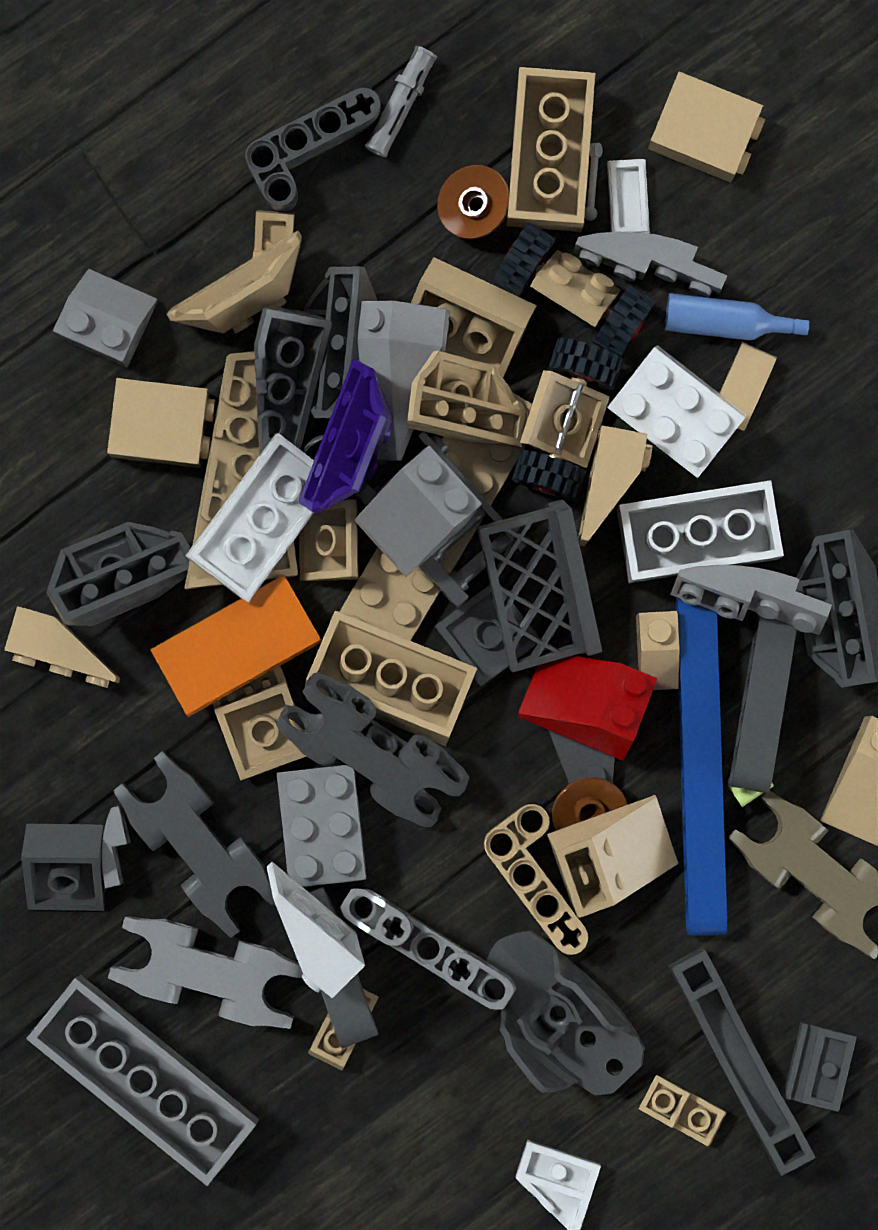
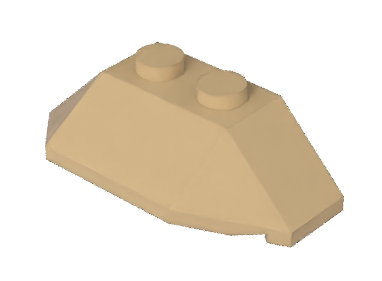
M296 231L172 307L168 311L167 316L174 322L219 333H225L230 329H233L235 333L242 331L254 322L252 316L263 310V307H281L286 303L284 296L289 293L302 240L299 231Z
M433 351L412 381L407 422L408 428L462 441L522 447L520 440L524 431L526 409L520 401H516L510 387L494 365L442 351Z

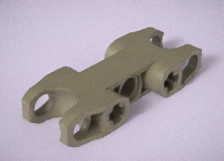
M769 790V793H763L760 799L772 810L778 821V828L774 837L768 842L756 843L743 833L733 829L727 836L728 840L740 851L749 866L780 890L791 876L823 902L812 918L836 939L850 944L870 958L875 959L878 956V946L865 934L863 918L867 911L872 907L878 906V871L861 858L850 872L847 871L817 846L828 832L819 821L803 808L789 803Z

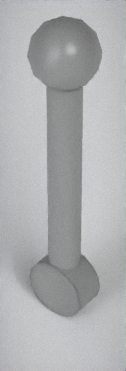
M600 143L590 144L589 155L591 157L588 200L584 216L587 221H592L597 217V210L594 208L598 159L602 156L603 152Z

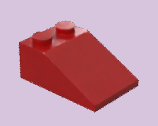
M569 656L537 665L517 717L623 761L634 742L657 678L622 663L585 657Z

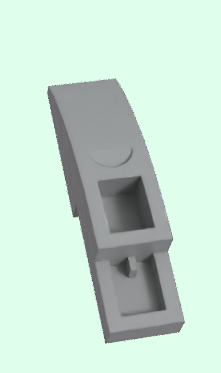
M619 231L596 233L578 237L574 247V252L580 254L578 258L581 261L599 267L601 263L614 268L613 273L625 280L634 281L635 278L643 280L648 267L655 269L654 274L657 277L669 282H675L676 279L690 284L689 289L705 297H710L711 293L718 296L727 278L725 274L692 261L698 249L697 246L661 235Z
M708 565L681 569L671 592V595L680 598L687 604L700 605L711 609L725 618H735L743 621L747 609L757 612L763 618L776 619L792 625L801 632H811L816 635H820L832 604L796 592L800 580L798 578L766 569L739 565Z

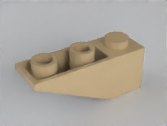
M17 606L5 646V651L14 653L12 661L34 667L36 660L51 664L50 672L71 677L73 670L87 674L85 682L108 688L109 681L119 683L120 677L76 634L64 625L59 618Z

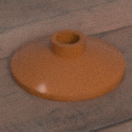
M483 165L463 167L454 172L445 181L440 190L437 203L440 220L445 228L457 237L463 239L485 237L494 232L507 216L509 188L504 178L490 167ZM477 201H483L482 207L474 212V204Z
M599 777L581 778L567 785L557 796L552 809L553 825L557 831L626 806L627 802L621 790L612 782ZM587 804L594 805L590 812H581L583 806Z

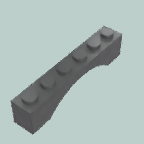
M699 948L669 964L668 967L777 1172L783 1176L816 1158L749 1037L706 950Z

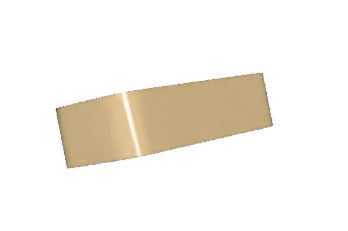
M526 804L486 834L484 849L555 946L562 953L568 955L577 954L587 945V930L526 849L547 831L549 816L541 806ZM529 810L537 811L542 817V825L535 832H527L521 826V817ZM498 833L507 834L512 841L510 851L504 855H497L490 848L491 839ZM521 864H528L535 871L534 880L525 886L517 884L513 879L515 868ZM544 895L554 896L557 900V910L550 916L540 915L536 909L537 901ZM564 912L569 914V918L563 919L570 930L578 928L580 931L576 935L579 942L574 946L569 942L561 944L560 941L564 938V934L557 925L554 926L553 930L548 928V924L558 921Z

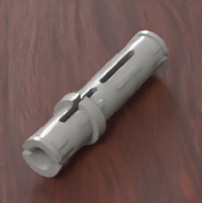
M420 46L415 47L403 74H399L395 79L397 85L372 135L365 144L366 149L378 156L387 157V153L403 125L417 95L421 96L424 91L422 85L434 61L437 59L434 53Z

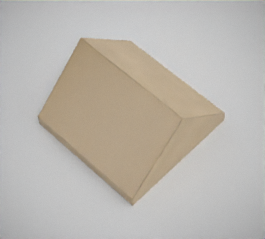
M343 500L320 513H314L300 531V581L359 579L358 524L354 521L358 516L357 500Z

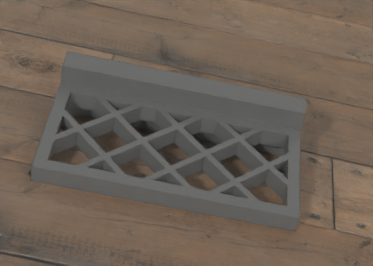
M562 499L548 503V508L478 526L477 529L510 671L516 672L583 652L588 656L602 652L572 508ZM546 519L548 533L540 545L524 536L532 523ZM520 527L518 532L513 530L512 528ZM506 531L513 535L514 538L502 555L491 548L489 535ZM521 541L537 549L526 568L510 559ZM550 542H551V545H552V550H553V552H551V551H549V550L547 549V547L549 546ZM543 554L553 558L556 563V568L548 581L532 572ZM494 557L500 559L497 566H495ZM506 564L522 572L512 590L500 585L498 579ZM529 577L545 585L534 603L518 595ZM558 578H559V582H560L561 588L558 587V586H556V585H554V584L556 583V581L558 580ZM551 589L561 594L564 600L556 616L540 608ZM502 592L508 595L505 601H503ZM514 600L530 608L519 626L509 621L506 614ZM537 612L552 620L542 638L526 630ZM566 614L568 618V623L563 621V618ZM559 625L571 632L573 644L557 648L548 642ZM510 628L516 631L513 637L511 636ZM522 635L538 643L531 656L521 659L516 658L514 648ZM544 648L549 649V651L542 652Z

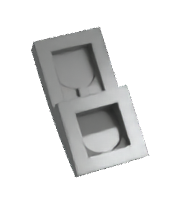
M123 806L110 809L104 829L102 871L105 888L124 884L116 846L128 844L131 841Z

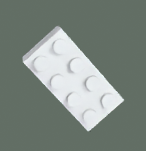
M771 480L621 504L617 508L629 583L678 576L679 570L708 565L741 566L778 560L784 556Z

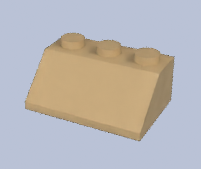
M435 257L422 276L411 302L412 304L450 310L445 352L494 365L502 378L505 376L537 306Z

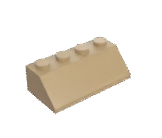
M335 611L306 678L305 686L313 673L324 674L339 682L350 685L374 704L376 709V716L374 718L416 735H423L438 744L446 746L477 668ZM317 686L320 692L329 696L327 691Z

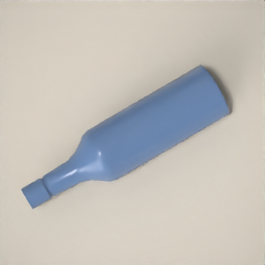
M669 293L665 316V331L755 340L771 332L808 335L809 320H794L792 318L774 316L766 312L759 304L752 302Z

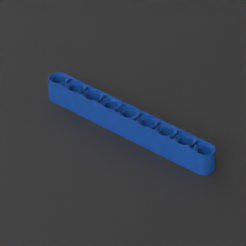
M676 597L680 648L678 700L687 936L726 935L727 898L717 612L700 605L687 604Z

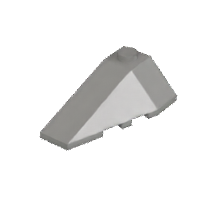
M361 301L357 335L358 360L374 369L393 415L391 434L386 443L382 444L377 460H402L414 430L408 428L407 422L412 381L433 351L445 352L450 310L398 301Z

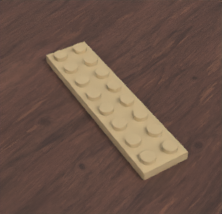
M513 393L516 401H520L526 409L525 428L532 403ZM445 436L441 439L450 450L446 454L447 458L490 505L519 459L521 450H524L526 447L524 444H522V447L469 442ZM481 521L442 555L444 559L439 564L448 574L454 569ZM377 547L342 606L340 613L411 641L440 590L420 567L405 577Z

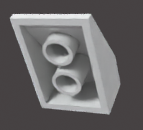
M271 862L267 866V872L273 899L303 972L302 978L314 991L319 992L323 990L333 998L365 966L357 934L276 864Z

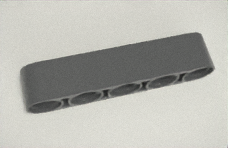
M758 614L755 622L729 786L769 793L773 779L797 629L787 623L776 619H766Z

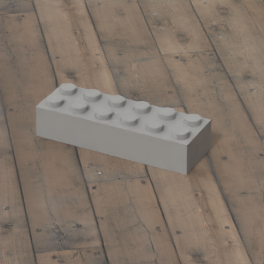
M82 975L77 976L26 1038L206 1186L209 1185L259 1120Z

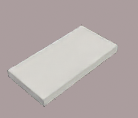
M276 433L185 557L245 602H249L314 514V512H311L299 503L314 460L282 435Z

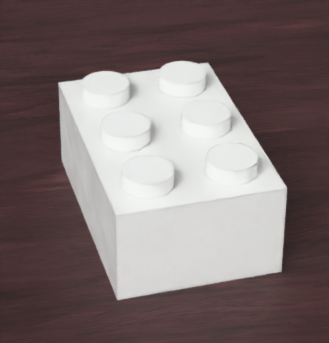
M658 345L651 350L607 407L638 432L648 434L647 439L697 478L747 416Z

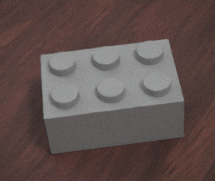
M348 765L277 773L288 875L302 887L367 879L355 770Z

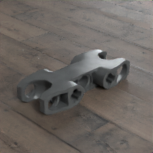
M313 673L307 680L303 690L306 699L318 708L321 714H311L297 706L286 705L276 722L281 733L301 753L316 763L327 767L333 766L338 759L372 781L370 793L377 803L396 816L405 818L423 827H432L437 822L441 811L438 801L426 792L424 788H436L447 795L460 796L465 791L470 778L464 768L444 748L423 735H414L408 742L404 741L373 720L376 716V709L370 699L350 685L339 682L324 674ZM317 686L327 691L329 696L320 692ZM289 719L296 722L303 730L295 728ZM443 771L450 773L456 782L451 780ZM416 804L422 806L428 814L421 812Z
M162 751L154 757L156 764L167 779V789L160 800L154 803L143 802L125 784L119 785L113 791L123 806L129 823L152 851L155 852L167 841L170 842L194 873L181 884L182 889L201 914L212 920L232 938L241 929L228 910L227 900L229 894L238 886H249L258 891L266 902L273 905L275 902L269 876L263 862L242 837H239L227 848L201 817V814L211 807L214 802L193 775L181 768L165 751Z

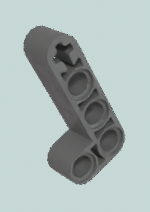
M363 87L355 89L249 144L245 153L247 166L270 210L289 212L297 204L298 192L295 181L289 171L290 169L371 129L378 123L381 117V103L375 91ZM363 102L366 107L370 106V114L365 115L362 111H358L357 104ZM343 110H347L348 117L351 116L352 124H347ZM334 118L338 120L341 124L340 128L334 133L322 131L320 125L325 119ZM301 135L306 138L307 143L301 150H292L287 146L289 138ZM268 152L273 156V161L269 166L261 168L254 165L253 159L258 153ZM278 185H285L291 190L289 197L283 201H276L270 196L272 189Z
M324 887L309 892L336 915L333 904ZM358 974L333 998L323 990H320L342 1049L379 1035Z

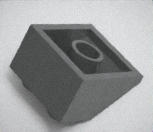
M26 824L21 860L28 910L104 911L105 884L102 871L103 825Z

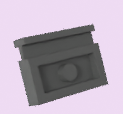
M801 1022L783 1097L839 1112L857 1037Z

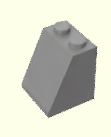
M428 446L390 480L354 521L398 570L407 577L455 536L482 503L439 455Z

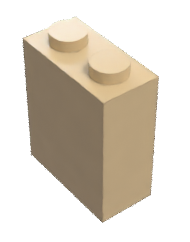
M678 72L648 149L731 183L736 173L743 175L751 156V153L745 151L749 139H758L765 122L764 118L759 117L763 105Z
M116 378L107 454L111 458L201 468L202 459H208L211 437H207L205 434L207 421H214L216 400L210 399V392L207 388Z

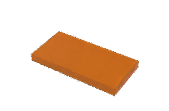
M285 575L259 588L249 602L240 599L150 650L184 712L190 717L320 644L322 641Z

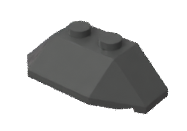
M361 266L329 267L324 275L325 279L318 285L304 307V312H309L332 321L311 406V412L314 418L330 419L352 359L358 360L357 335L361 301H378L367 272Z
M126 522L61 549L46 593L64 625L94 626L159 598L187 577L190 560L185 556L191 548L181 532H167L151 526Z
M854 530L816 536L811 545L812 548L796 578L800 579L796 592L832 604L820 635L804 632L807 655L827 674L833 677L835 682L842 688L878 682V577L876 566Z

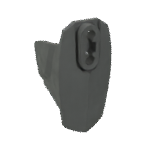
M532 930L507 935L495 943L486 961L509 975L517 988L506 1007L501 1009L500 1032L505 1039L508 1053L537 1090L542 1093L557 1092L577 1084L594 1095L611 1094L642 1066L645 1046L626 1015L606 992L572 961ZM496 978L489 979L486 985L496 999L503 998L505 994L504 984ZM587 1030L593 1032L596 1036V1042H588L584 1037V1032ZM611 1059L621 1061L623 1069L615 1070L611 1066Z

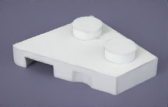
M527 1139L515 1177L567 1230H580L601 1165Z

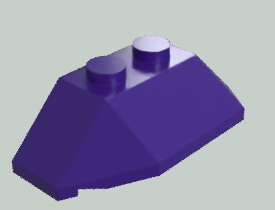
M352 359L299 499L301 505L314 513H320L366 488L368 480L372 479L378 467L377 457L382 444L386 443L391 434L393 415L374 369L359 360Z

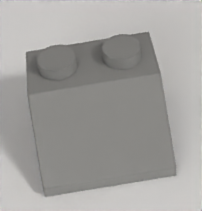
M88 269L68 296L53 332L59 339L128 368L158 299Z

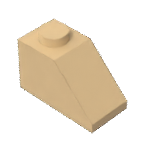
M678 612L638 613L636 615L639 671L657 678L653 690L678 689L680 652Z

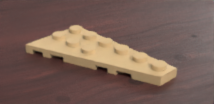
M255 352L233 353L226 357L193 545L259 457ZM294 541L265 580L277 579L283 575L285 577L298 575ZM190 560L185 589L223 585Z

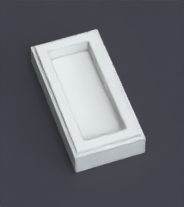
M645 159L608 161L607 173L611 232H641L650 234Z

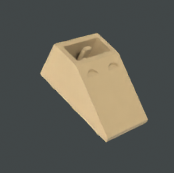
M656 795L547 834L570 902L578 918L617 904L678 864Z

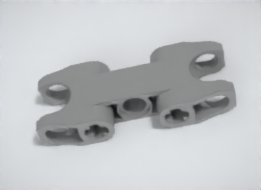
M351 889L340 906L343 915L351 923L381 942L395 948L446 980L456 989L490 1009H504L517 989L509 975L476 954L464 949L370 889ZM363 896L371 900L373 905L372 913L365 919L360 917L355 910L357 900ZM399 921L401 923L400 927L403 930L400 934H393L391 932L392 928H390L392 922ZM425 937H432L439 944L440 951L434 959H426L419 952V944ZM459 962L467 964V974L459 975L456 973L457 969L455 967ZM496 978L504 984L505 994L503 998L492 999L487 996L485 984L489 979Z
M125 917L122 928L146 938L152 949L151 959L145 968L139 970L113 966L110 968L109 979L129 987L142 996L173 1004H178L182 987L223 998L218 1015L225 1019L250 1026L291 1028L294 1016L271 1007L266 1001L264 988L267 981L277 975L302 978L303 972L299 962L284 956L275 949L246 941H239L235 957H229L194 947L198 929L168 919Z

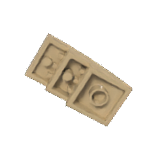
M281 665L213 703L215 714L240 780L306 757L281 733L276 725L280 713L286 705L295 706ZM289 719L295 728L303 730L296 722Z

